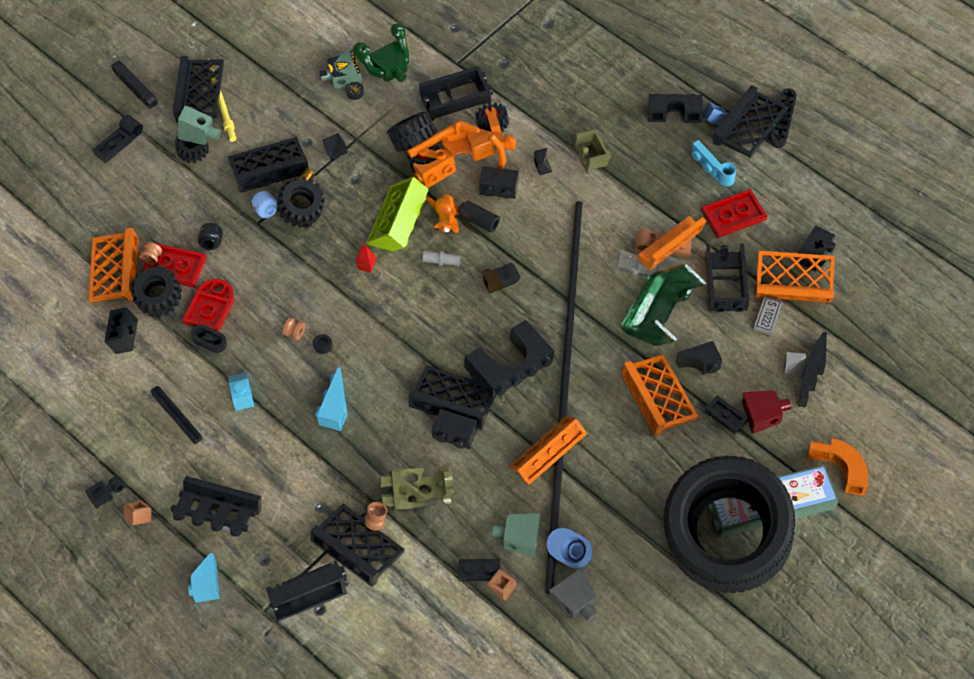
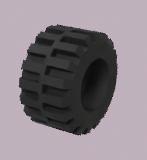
M425 111L416 113L396 123L388 129L387 134L396 151L402 152L426 141L437 131L428 113Z
M294 177L293 181L289 179L287 184H283L277 199V211L280 212L279 216L281 219L285 218L284 222L287 224L291 222V226L294 227L296 224L299 227H303L304 224L310 226L311 222L315 223L317 218L320 217L324 207L325 196H322L324 192L322 189H319L320 185L318 183L313 184L314 180L310 179L308 181L306 177H302V179ZM297 195L304 196L309 200L311 206L306 209H300L295 207L290 199Z
M152 265L148 266L147 270L141 269L142 273L135 275L136 280H132L133 286L130 287L132 298L137 307L141 309L142 313H147L151 317L154 314L156 317H161V314L166 316L168 311L173 312L175 310L174 306L178 307L180 304L178 300L182 298V290L174 273L166 267L161 268L160 265H156L155 268ZM157 285L166 286L165 291L160 296L153 298L147 296L148 291L152 287Z

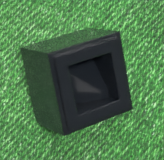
M339 133L323 139V147L331 160L347 154L346 144Z
M547 148L534 152V164L540 176L552 172L547 159Z

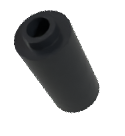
M469 200L462 202L459 206V216L491 233L498 227L500 216Z

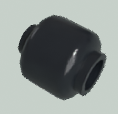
M215 223L203 224L197 239L199 245L206 250L217 249L222 242L223 230Z

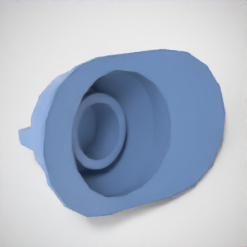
M558 528L548 536L547 549L550 555L558 561L577 569L586 566L591 560L593 554L592 546L580 534L567 528Z

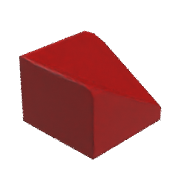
M366 245L361 247L356 258L358 270L371 273L377 258Z

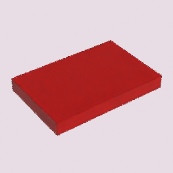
M751 189L701 207L702 214L717 238L767 220L765 211Z
M155 243L161 247L162 253L157 257V263L152 265L153 268L156 265H160L161 268L166 267L174 273L180 285L195 288L207 259L206 254ZM145 263L143 268L147 270L148 266L151 265Z

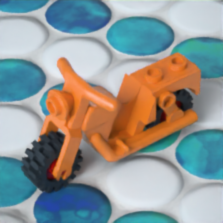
M494 102V105L488 103V106L484 104L482 105L483 108L479 107L475 113L477 127L464 121H457L429 137L426 141L408 149V159L410 167L414 172V178L426 188L431 187L456 172L454 158L460 153L472 154L473 159L479 161L497 152L499 158L497 168L504 169L506 163L504 149L512 151L516 149L514 137L508 134L502 137L501 132L505 131L504 128L507 129L509 125L505 106L503 107L502 104L498 105L496 102ZM441 141L443 147L439 149V146H436V143Z

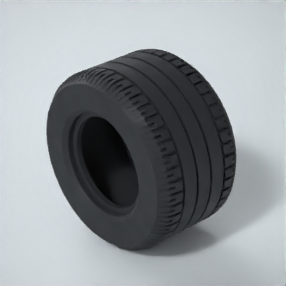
M726 455L701 461L697 465L695 464L690 467V470H686L677 479L678 482L674 483L665 503L663 524L669 551L677 566L687 577L689 576V579L709 590L721 591L722 593H736V591H749L754 587L761 586L762 583L765 584L781 570L793 546L795 510L787 488L773 471L752 459ZM724 498H735L748 503L757 511L763 525V536L758 548L753 553L743 558L727 560L711 556L702 548L697 536V524L700 515L711 503Z

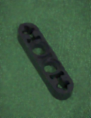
M120 60L111 65L115 75L149 109L158 104L152 92Z
M790 88L782 90L779 102L788 106L790 112L785 113L779 121L787 126L779 127L776 125L772 130L770 143L776 148L784 147L788 138L797 93ZM787 96H790L789 103L785 102ZM778 133L782 134L780 140H777Z

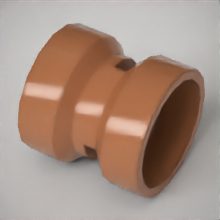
M380 502L370 503L364 523L370 530H380L384 527L387 507Z

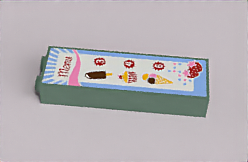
M825 465L778 476L791 496L795 510V519L836 509L839 500ZM724 498L707 506L708 513H712L714 518L712 519L713 528L719 532L720 538L763 527L757 511L740 499Z

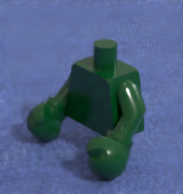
M396 23L390 28V32L396 41L369 54L370 48L365 43L358 42L353 46L354 56L364 64L370 75L382 78L386 82L395 78L398 82H403L407 78L405 73L409 64V50L406 44V31L402 24Z

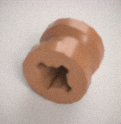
M147 242L139 258L146 264L155 265L158 261L157 257L162 253V249L155 243Z
M291 317L288 318L283 328V335L293 336L295 340H299L304 333L305 323L301 321L296 322Z

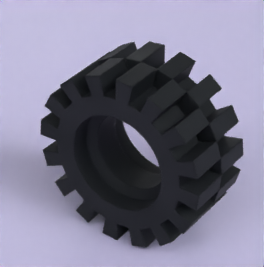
M178 136L176 137V151L178 157L184 162L187 160V163H190L193 160V163H197V159L202 161V157L205 158L207 156L206 153H209L208 141L205 145L199 144L195 148L188 149L185 147L193 142L180 140Z

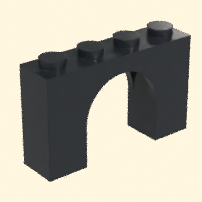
M527 320L511 328L509 340L525 358L519 365L513 367L500 366L481 347L465 356L464 368L492 399L503 395L512 386H518L522 380L534 376L538 370L543 367H549L553 362L555 351Z

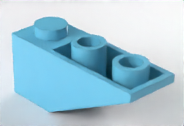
M340 367L337 368L336 373L331 375L329 389L324 391L323 403L317 407L315 414L320 426L341 431L347 418Z

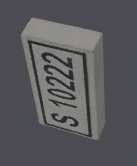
M764 296L754 331L772 336L783 301Z

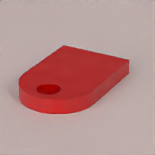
M211 279L202 283L182 319L183 324L192 327L205 325L219 332L234 302V292L231 285L222 279ZM219 286L224 288L220 292L214 291V289Z

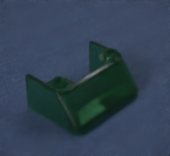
M686 263L654 272L645 281L621 329L627 335L654 346L675 342L677 338L664 325L676 303L686 301L690 297V292L693 288L705 286L706 282Z

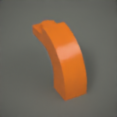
M834 438L831 439L830 445L823 442L810 443L807 458L829 461L838 465L845 475L844 493L865 496L868 487V469L864 459L856 449Z

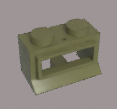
M596 129L575 135L573 148L587 174L593 169L608 166L609 159L611 158L610 151L605 148L603 139L598 135ZM588 145L592 146L596 157L590 158Z

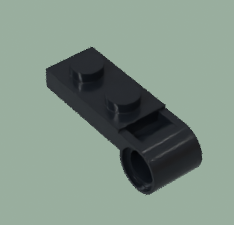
M124 116L120 120V128L92 149L93 154L104 163H107L142 133L143 125L132 116Z

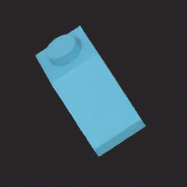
M247 372L228 376L235 411L254 407Z
M213 553L208 554L191 574L188 592L189 596H193L195 603L220 599L217 564Z

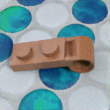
M649 230L637 231L635 251L641 253L665 233ZM692 239L671 255L689 258L691 255Z

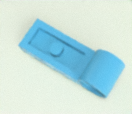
M699 140L694 142L691 152L693 159L698 161L703 166L705 172L709 173L722 186L733 185L736 175L735 165L728 162L721 164Z

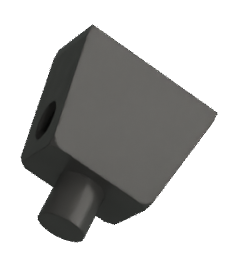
M581 568L549 590V599L571 619H576L582 614L590 622L598 615L593 609L597 601L596 593Z

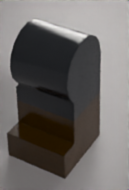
M513 263L505 264L501 268L499 267L494 270L489 268L482 271L483 282L489 294L513 285L520 279V275Z

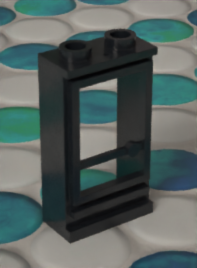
M479 66L419 84V94L431 121L436 120L435 118L486 102L491 103L493 91L491 85H487L486 75L484 72H481ZM474 82L478 93L453 100L450 89ZM446 91V95L449 96L451 101L442 104L438 93Z
M706 244L705 259L709 311L720 313L724 311L742 312L748 310L749 292L744 244H740L739 252H728V245H722L720 252H711L710 244ZM712 269H739V276H713ZM732 279L737 281L740 279L741 298H715L713 280Z
M335 560L333 561L334 564L329 563L284 581L282 585L279 586L277 584L275 588L267 587L266 591L277 622L346 595V586H349L343 565L339 567Z

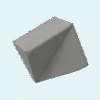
M787 352L784 362V374L802 376L805 369L806 354Z

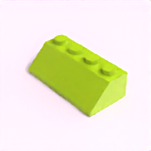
M414 177L390 185L366 244L389 251L405 248L429 189Z

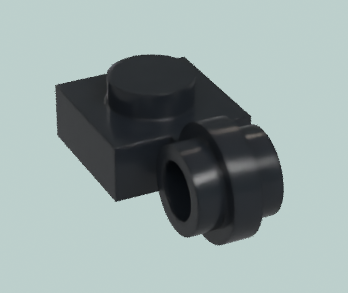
M114 476L106 486L101 480L85 491L96 509L113 499L111 491L118 493L125 488L123 478Z

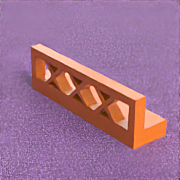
M688 216L639 253L637 259L649 271L699 234L706 220L702 217L695 222Z
M566 416L515 460L509 468L513 472L518 473L525 484L530 485L580 441L587 432L576 418Z

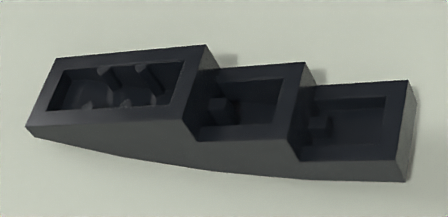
M827 332L821 334L808 359L800 388L798 407H806L809 391H815L817 375H823Z

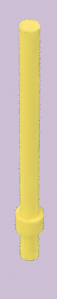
M213 66L209 68L212 72L215 71ZM215 78L210 80L212 85L217 82ZM220 92L219 109L224 121L223 127L228 134L229 140L233 142L237 139L234 132L235 126L233 121L230 120L222 92Z

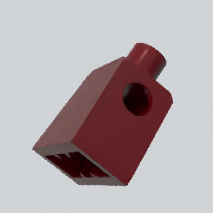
M773 390L743 392L741 402L752 434L780 424L783 411L791 410L790 400H778L776 392Z

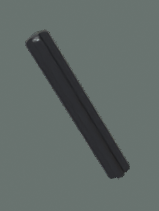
M160 386L152 388V396L194 444L199 443L202 440V435Z

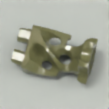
M443 465L439 468L437 474L422 478L424 468L392 470L389 474L379 477L380 488L391 487V494L381 495V503L386 507H392L393 511L421 507L425 505L426 500L433 498L442 499L443 504L449 505L451 504V496L455 493L452 471H449L448 465ZM410 474H415L417 479L409 481L407 477ZM422 485H427L430 489V492L423 493L420 490V487ZM413 495L416 497V501L409 502L408 497Z

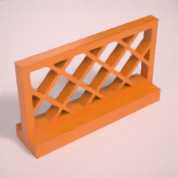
M126 228L125 233L92 238L88 298L90 303L127 298L128 301L134 300L130 287L133 286L132 280H136L139 237L133 228ZM124 239V242L119 247L114 245L118 240ZM106 242L107 244L101 250L97 248L98 243ZM111 247L114 248L115 251L109 257L105 255ZM119 253L122 254L123 258L118 263L113 261ZM103 256L106 260L100 266L97 265V260ZM110 262L115 265L109 272L104 270ZM120 269L122 274L117 279L114 278L112 275ZM103 272L105 276L99 282L95 280L96 276ZM111 278L114 282L108 288L103 286ZM117 285L121 286V292H111ZM100 287L105 290L100 295L94 296Z
M758 251L755 297L764 298L766 296L772 299L831 303L834 299L835 256ZM762 256H770L774 263L767 268L762 263ZM783 258H789L793 262L788 269H785L779 262ZM802 259H808L813 264L806 271L799 264ZM822 260L830 261V268L825 272L817 265ZM776 264L784 271L777 278L769 271ZM795 265L802 272L796 279L788 272ZM813 267L822 274L815 281L808 274ZM767 272L773 281L770 284H761V277ZM785 274L793 281L788 286H784L779 282V279ZM804 275L811 282L808 287H802L797 282ZM824 276L829 282V289L821 288L816 282Z
M664 355L633 364L631 361L623 364L620 374L654 436L661 434L665 429L697 420L698 415ZM661 362L664 370L652 367L653 364ZM643 368L648 370L647 375L639 374L636 369ZM653 372L660 375V380L657 381L649 378V373ZM662 378L670 379L673 383L672 386L662 383ZM648 382L657 386L655 392L647 389L645 383ZM658 388L670 391L668 397L657 393ZM671 392L680 395L681 402L669 398ZM654 398L665 401L664 407L656 405L653 401ZM667 402L678 406L677 412L666 409ZM680 408L688 410L690 415L684 416L679 414ZM663 413L674 417L673 421L666 423L662 417Z

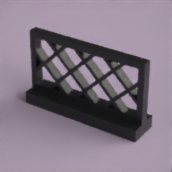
M181 56L173 106L176 123H178L184 106H194L197 111L211 118H217L224 69L223 59L189 60L188 56ZM219 65V68L214 72L209 69L212 66ZM193 66H201V67H202V68H201L200 70H198L197 72H195V71L193 70ZM207 71L210 75L204 79L200 77L202 73ZM195 78L200 80L195 86L191 84V81ZM212 78H215L217 82L212 86L207 83ZM203 85L208 87L202 93L198 90ZM196 92L198 96L191 100L189 95ZM210 92H213L215 96L210 100L205 97ZM201 99L205 100L206 103L200 107L196 104ZM208 106L213 108V112H205L203 110Z
M751 85L714 131L713 144L717 146L723 144L751 158L788 111V106L757 92L758 88ZM758 99L762 100L766 105L756 106V101ZM772 108L781 110L779 113H771ZM767 109L769 115L759 116L758 111ZM755 112L756 117L747 118L746 114ZM762 120H771L770 125L762 126ZM758 121L759 127L750 128L749 123ZM746 124L747 129L737 130V125ZM761 131V137L753 138V132ZM749 134L750 139L740 140L739 135ZM736 135L737 141L731 142L727 140L730 136ZM752 143V148L749 151L743 148L742 145Z
M297 137L228 156L240 193L300 176L306 168L309 169L307 158L302 151ZM296 144L293 150L287 148L289 145ZM272 150H278L276 154L269 153ZM285 152L289 155L287 156V158L281 157V154ZM254 155H261L259 159L252 158ZM266 157L272 159L269 163L263 161ZM240 159H241V160H244V161L241 163V165H240V164H237V163H234V161H237V160H240ZM248 162L254 163L252 168L246 166Z
M426 365L415 389H412L409 394V407L436 416L440 409L477 420V427L479 430H482L485 425V419L496 397L493 399L491 397L483 399L480 393L485 392V390L477 381ZM428 373L436 375L437 379L429 381L427 379ZM452 380L455 384L447 387L444 381ZM441 383L443 388L434 391L432 385ZM471 386L474 390L465 393L462 387ZM426 387L430 390V393L427 394L420 392V389ZM459 389L461 394L452 397L450 391ZM446 393L448 399L438 398L437 395ZM477 394L479 400L470 402L468 397ZM464 399L467 404L460 405L455 401ZM483 405L484 411L476 410L473 407Z
M342 504L320 526L316 525L311 529V542L369 586L373 587L377 583L378 578L404 553L405 549L380 530H370L367 528L364 518L345 504ZM345 512L350 516V520L338 521V516ZM351 525V532L339 533V526ZM353 525L364 526L365 532H354ZM327 526H336L337 533H327L324 529ZM377 536L380 538L381 543L369 544V537ZM354 537H366V544H355ZM340 538H352L351 545H343L340 542ZM381 548L382 555L370 556V549ZM384 548H393L397 552L394 555H385ZM355 549H367V556H358L355 554ZM371 561H382L383 565L376 570L371 566Z

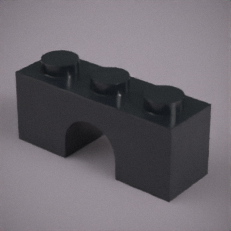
M649 94L648 122H666L669 112L678 111L683 115L684 123H702L703 96L696 94Z

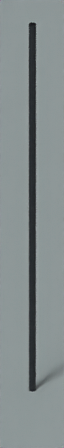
M581 201L575 203L558 423L567 416L583 206ZM563 456L555 462L550 534L558 529ZM549 551L545 585L546 594H549V590L554 587L556 559L550 555Z

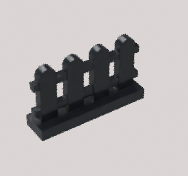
M186 476L183 480V491L181 490L179 493L181 498L177 505L171 506L173 519L176 521H181L185 516L192 517V524L195 526H201L204 521L211 522V529L213 531H220L226 526L230 527V534L237 537L243 531H248L247 523L250 517H255L261 512V496ZM194 501L199 502L196 510L190 509ZM213 506L218 508L214 516L209 514ZM231 512H236L237 515L234 520H228Z

